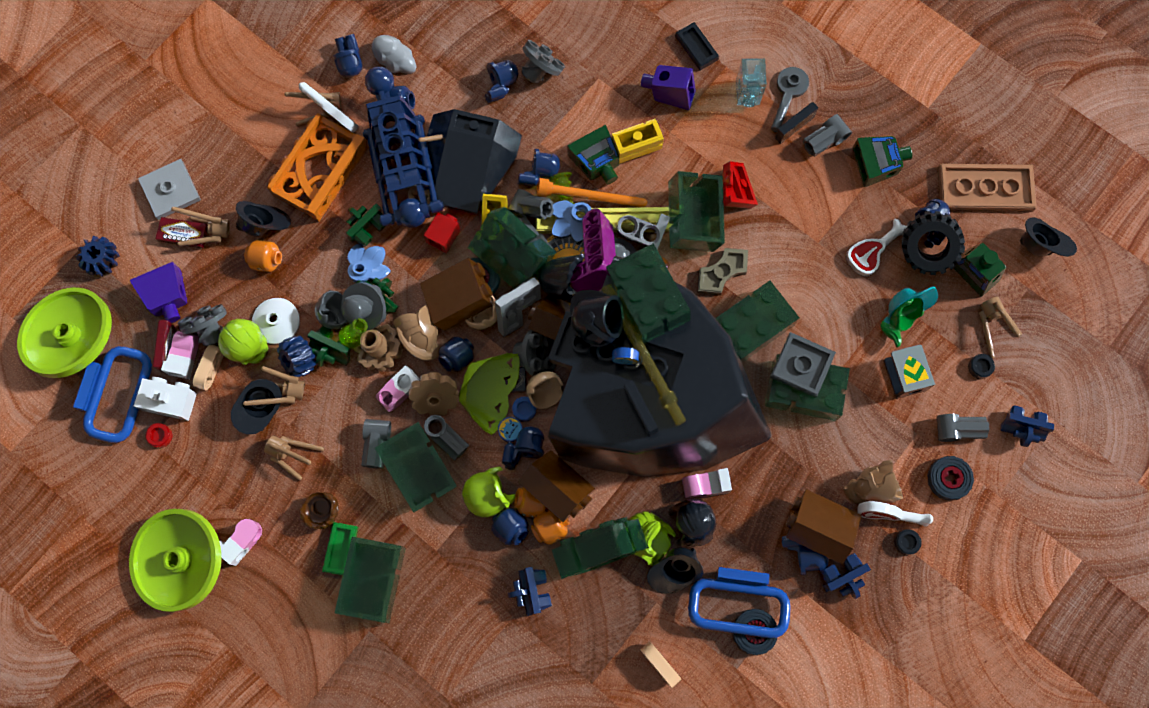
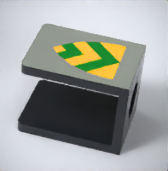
M922 345L893 351L891 357L884 359L896 399L925 392L935 385Z

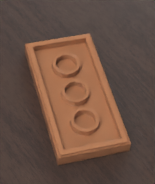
M940 164L938 166L940 200L947 203L950 210L1034 211L1037 209L1033 165Z

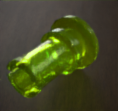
M557 173L551 176L549 180L555 182L554 185L570 187L572 183L568 178L572 176V173ZM558 195L559 201L567 200L575 204L573 197Z
M358 318L352 324L341 328L338 335L341 344L348 348L359 346L360 338L368 328L367 322L364 319Z

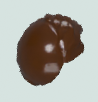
M313 493L301 505L300 517L305 526L309 528L325 529L335 522L338 516L339 503L336 497L330 493Z

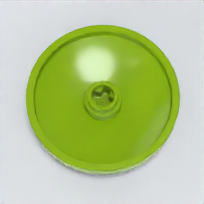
M84 288L61 289L46 296L30 310L20 327L17 338V349L20 359L30 370L47 378L67 377L81 371L98 357L109 339L112 319L108 306L94 292Z
M168 509L149 518L137 532L129 556L130 576L138 595L151 607L167 612L187 610L202 602L213 589L221 568V546L217 533L207 519L187 509Z

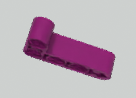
M594 208L588 211L582 220L585 261L576 265L571 277L570 287L575 292L581 290H601L614 256H616L613 225L600 209Z

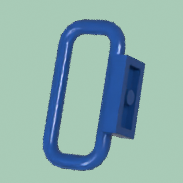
M118 346L110 349L105 354L101 365L92 362L86 367L73 408L85 412L83 428L88 436L109 443H118L130 436L139 411L138 408L134 407L142 378L149 380L152 371V362L146 353ZM117 356L137 359L142 363V369L122 430L119 433H110L96 429L93 421L113 360Z
M718 567L715 579L703 578L695 582L691 587L688 615L692 623L702 629L765 638H778L788 630L791 606L790 600L784 591L767 586L769 584V574ZM705 588L777 598L780 602L779 624L774 628L704 619L698 613L700 592Z

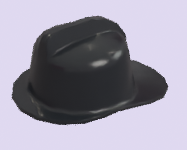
M239 201L236 204L235 209L238 214L236 229L248 235L261 237L269 230H284L291 225L289 215L279 208L248 201Z
M1035 217L1025 221L1026 231L1021 237L1020 243L1032 254L1040 257L1055 253L1060 256L1069 257L1077 252L1075 242L1063 232Z
M257 379L250 382L232 407L231 421L233 426L244 434H256L262 431L269 424L281 403L244 406L243 402L282 398L280 388L273 381L267 379Z
M677 547L670 550L663 560L649 569L647 580L651 588L657 592L672 594L700 580L704 572L694 548Z

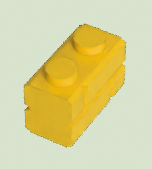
M656 119L647 121L646 124L641 123L612 133L611 136L619 155V164L662 149L664 141Z

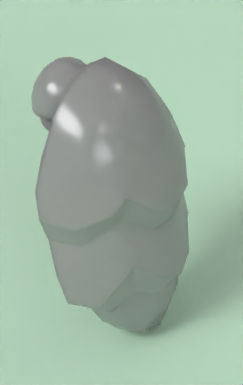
M380 35L373 39V54L376 60L389 71L412 74L416 71L417 67L412 51L403 45L399 39L389 35Z

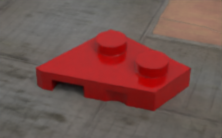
M729 161L723 165L724 206L752 209L758 205L744 163Z

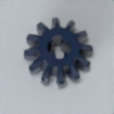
M93 236L91 242L84 239L85 246L77 247L78 251L81 252L75 256L80 262L78 265L91 276L97 274L103 277L104 271L112 273L110 268L112 265L118 266V262L114 260L120 257L116 251L117 247L113 242H109L106 237L102 236L99 239L97 236Z
M294 336L284 339L283 342L279 343L277 348L278 359L281 361V366L284 367L286 373L294 377H303L314 370V366H316L315 355L307 340H304L301 336Z

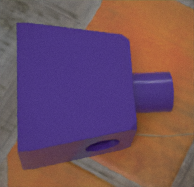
M659 65L654 75L644 73L641 79V87L652 89L655 101L690 110L696 92L692 68Z
M170 262L130 280L146 308L156 317L164 315L165 320H168L170 323H174L181 318L177 308L187 304V297L181 269L175 263Z

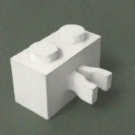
M152 377V380L142 378L134 407L145 412L189 421L197 393L192 391L190 385L175 382V385L167 384V380L159 377Z

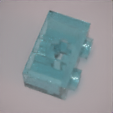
M765 58L742 59L736 78L737 105L754 107L760 105L767 85Z

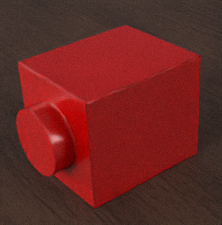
M437 212L424 234L426 243L447 254L461 231L458 220L450 214L446 213L443 215Z

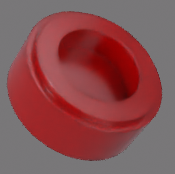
M162 423L152 424L145 434L147 443L155 448L166 447L170 444L173 437L171 429Z

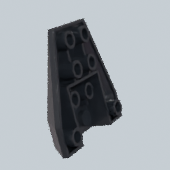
M456 109L433 114L427 136L443 135L441 140L428 142V151L432 165L431 173L437 200L443 201L446 208L477 215L482 208L483 194H492L517 158L522 135L501 120Z

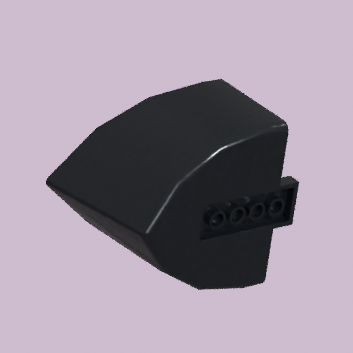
M614 256L601 292L616 295L622 302L624 319L620 336L607 346H591L574 333L571 325V313L569 311L565 312L548 357L550 363L571 369L548 434L550 442L562 460L582 467L640 477H651L707 470L771 438L770 429L731 337L693 291L638 262ZM621 347L636 349L639 352V362L632 365L614 363L612 361V351ZM631 380L635 383L658 427V433L652 436L647 435L624 391V384Z

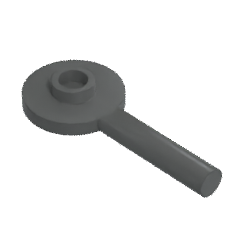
M785 68L777 78V87L784 95L771 127L773 132H777L778 128L782 126L792 97H799L808 89V75L800 68Z

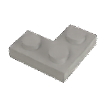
M535 278L520 284L518 288L502 295L495 301L498 331L503 337L523 326L522 310L541 299L540 283Z

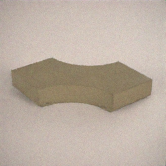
M725 248L722 258L716 264L700 268L697 293L721 295L723 287L729 279L738 275H746L748 250Z

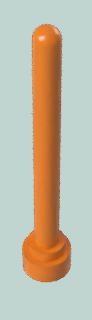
M539 178L537 183L536 196L546 198L555 194L636 207L647 206L645 198L553 185V182H549V179Z

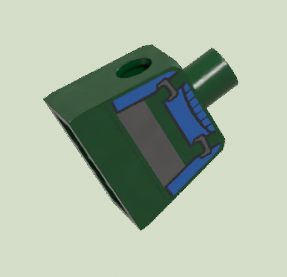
M606 125L567 145L569 158L589 180L592 181L601 176L605 183L609 185L618 179L614 168L619 166V155Z
M893 136L857 138L852 147L864 187L898 175L903 168V161L911 160L913 156L911 147L898 148L896 138Z
M984 243L967 249L961 254L962 259L960 262L956 261L954 267L956 272L981 297L1000 281L1006 270V265L999 259L998 254L990 250Z

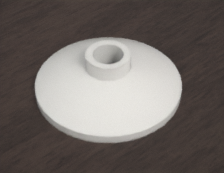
M272 298L264 301L256 308L252 322L259 326L268 344H279L284 339L293 337L296 334L300 324V316L296 307L288 300ZM273 315H277V320L270 322V318Z

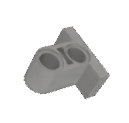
M661 213L656 225L634 216L626 215L618 221L617 232L624 238L646 246L647 248L642 259L652 262L670 217ZM629 220L634 224L633 232L625 233L621 229L623 221ZM646 229H652L656 233V239L653 242H648L644 239L643 233Z

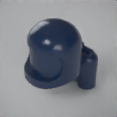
M350 34L345 36V38L344 36L336 38L335 42L338 52L333 55V59L339 74L346 78L357 76L362 71V61L355 35Z
M506 59L497 64L490 62L486 65L491 82L494 85L485 94L487 103L503 99L509 92L507 86L517 81L518 69L511 60Z
M534 149L532 169L523 174L520 173L517 184L534 187L537 185L539 178L548 179L555 177L560 169L558 156L554 153L539 152V149Z
M933 199L924 208H920L915 213V216L918 214L922 216L927 211H930V213L940 211L943 215L945 213L950 215V208L943 200ZM930 231L927 233V239L924 244L928 248L940 245L946 238V235L939 231Z
M531 426L521 429L517 436L516 445L514 446L512 442H508L504 446L502 464L505 465V468L515 470V466L519 463L521 457L534 459L542 457L544 455L542 446L545 440L543 432Z
M782 536L783 548L787 547L789 550L798 552L801 575H806L808 571H822L826 569L829 562L828 557L786 538L787 536Z

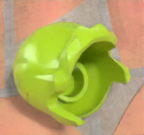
M234 319L228 322L223 327L218 338V346L224 357L235 362H241L244 365L259 363L264 359L269 349L267 339L261 333L259 326L246 319Z
M500 466L490 468L485 472L476 473L465 482L462 490L463 501L468 510L479 517L494 516L504 508H509V505L515 500V494L507 495L502 493V484L497 475L498 472L503 471Z
M647 511L638 512L631 516L625 522L622 529V538L627 549L634 555L644 559L651 566L658 563L669 551L671 540L668 533L673 537L676 534L668 523Z

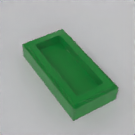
M336 522L332 524L322 572L348 576L358 526Z

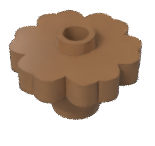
M385 324L382 327L379 325L371 330H364L363 334L356 338L354 351L359 354L357 361L368 370L376 368L381 372L393 367L394 359L401 357L403 344L399 340L397 331L389 324Z
M430 372L421 375L420 381L417 380L411 383L409 399L412 400V408L417 410L419 414L429 413L430 416L446 415L448 409L456 408L459 401V392L456 390V382L449 376H442L438 372Z

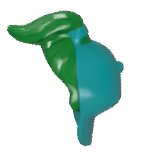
M933 286L921 292L904 288L891 299L888 307L889 314L882 321L881 330L888 338L894 341L896 347H899L902 342L900 332L911 328L915 320L922 317L924 311L937 302L938 291L936 287Z

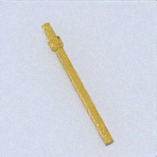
M611 284L602 288L603 293L617 296ZM623 307V329L634 349L639 352V358L660 394L659 400L664 408L668 409L678 426L686 421L677 405L678 399L674 392L670 391Z

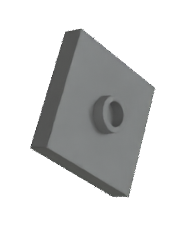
M181 159L138 178L158 220L161 217L175 213L171 210L172 207L183 209L201 200Z

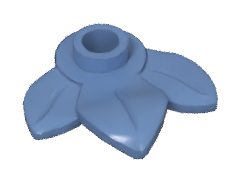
M567 200L554 203L553 215L558 219L553 225L552 235L561 238L571 235L575 242L583 240V217L579 218L576 214L580 211L586 214L591 210V207L584 202L573 204Z
M360 244L354 245L348 253V261L350 263L348 267L349 278L355 283L358 280L362 282L368 279L374 280L376 277L379 280L384 279L391 272L387 266L382 264L385 259V249L380 246H373L365 250Z

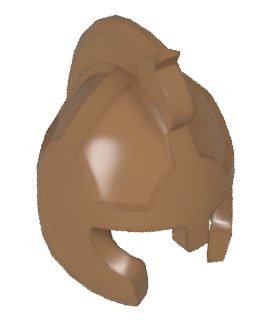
M427 305L420 308L416 314L406 313L393 321L401 343L411 355L427 361L439 356L437 354L439 345L436 343L438 327L433 324Z
M892 460L883 461L878 466L865 468L856 480L852 479L847 486H844L845 494L856 504L866 501L893 503L903 499L901 487L893 472Z

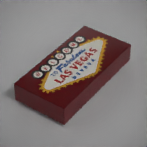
M161 217L155 239L159 242L177 244L180 241L205 238L208 232V225ZM205 243L185 246L204 248Z
M168 320L158 321L153 367L160 372H163L161 370L163 361H167L176 328Z

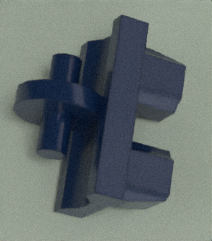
M1012 406L1008 411L1006 419L1001 424L1000 431L1011 433L1013 437L1020 438L1021 446L1028 447L1031 442H1044L1047 435L1054 431V424L1048 422L1047 413L1034 412L1030 418L1024 416L1025 410L1023 407Z
M853 553L843 563L848 571L847 573L840 575L834 564L821 571L826 583L822 586L826 592L833 591L845 584L846 587L839 590L842 597L851 594L854 599H857L861 596L859 589L865 586V583L862 579L856 582L853 579L871 569L867 563L862 564L857 555Z
M528 567L518 571L520 580L513 582L514 592L508 593V598L516 597L517 607L525 606L527 616L541 613V610L551 607L552 603L549 593L538 595L536 585L546 583L545 570H533V567Z

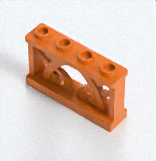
M317 113L314 118L308 121L303 135L294 142L290 154L283 158L278 172L270 177L267 189L272 196L281 199L319 222L368 149L367 142L359 134H354ZM322 130H329L332 133L331 143H328L325 135L322 140H317ZM338 136L351 143L349 145L338 144ZM333 153H335L334 158L340 157L337 163L332 162ZM327 154L326 160L331 170L329 176L317 175L308 181L305 172V161L317 155ZM289 179L294 181L289 186L290 188H297L301 185V188L294 193H287L283 189ZM318 181L324 182L320 189L315 184ZM306 193L311 203L307 205L296 198Z

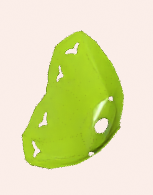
M506 353L473 362L468 366L464 375V381L459 392V402L472 419L490 435L498 430L499 423L506 418L508 413V394L515 388L519 377L520 362L518 354ZM511 358L513 359L512 362H511L512 368L510 367L509 364H507V362H508ZM511 376L508 379V384L506 385L504 377ZM499 403H501V406L499 407L500 413H498L497 409H495V406H497ZM495 420V422L491 424V428H489L488 421Z

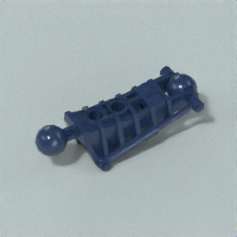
M374 67L365 76V86L371 94L376 96L377 101L366 104L369 128L364 129L362 133L363 137L368 141L375 181L378 184L384 214L380 215L381 218L379 220L383 226L392 225L396 222L398 226L404 225L409 228H416L422 225L426 218H430L431 212H441L444 208L443 201L437 200L427 142L418 141L419 138L425 137L423 129L425 119L421 114L415 115L400 95L390 97V92L394 87L392 73L384 67ZM388 122H395V125L392 128H385ZM393 144H401L399 149L395 151L391 150V146ZM409 155L411 164L402 166L401 159ZM390 159L396 161L397 168L392 169ZM425 174L427 181H424L422 178ZM417 186L420 200L407 198L399 205L397 190ZM427 189L430 191L432 201L430 204H427L424 192ZM387 199L391 200L393 214L389 213Z

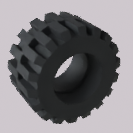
M927 211L925 215L920 216L918 214L915 216V220L908 222L907 228L903 231L902 251L906 262L910 263L911 268L914 270L919 269L922 274L930 272V275H936V272L939 271L943 274L946 273L947 268L952 270L955 267L956 261L960 262L962 259L961 254L965 250V239L958 222L952 219L950 215L946 213L943 215L940 211H935V213ZM930 231H939L947 237L948 243L945 249L933 255L923 253L918 247V241L921 236Z

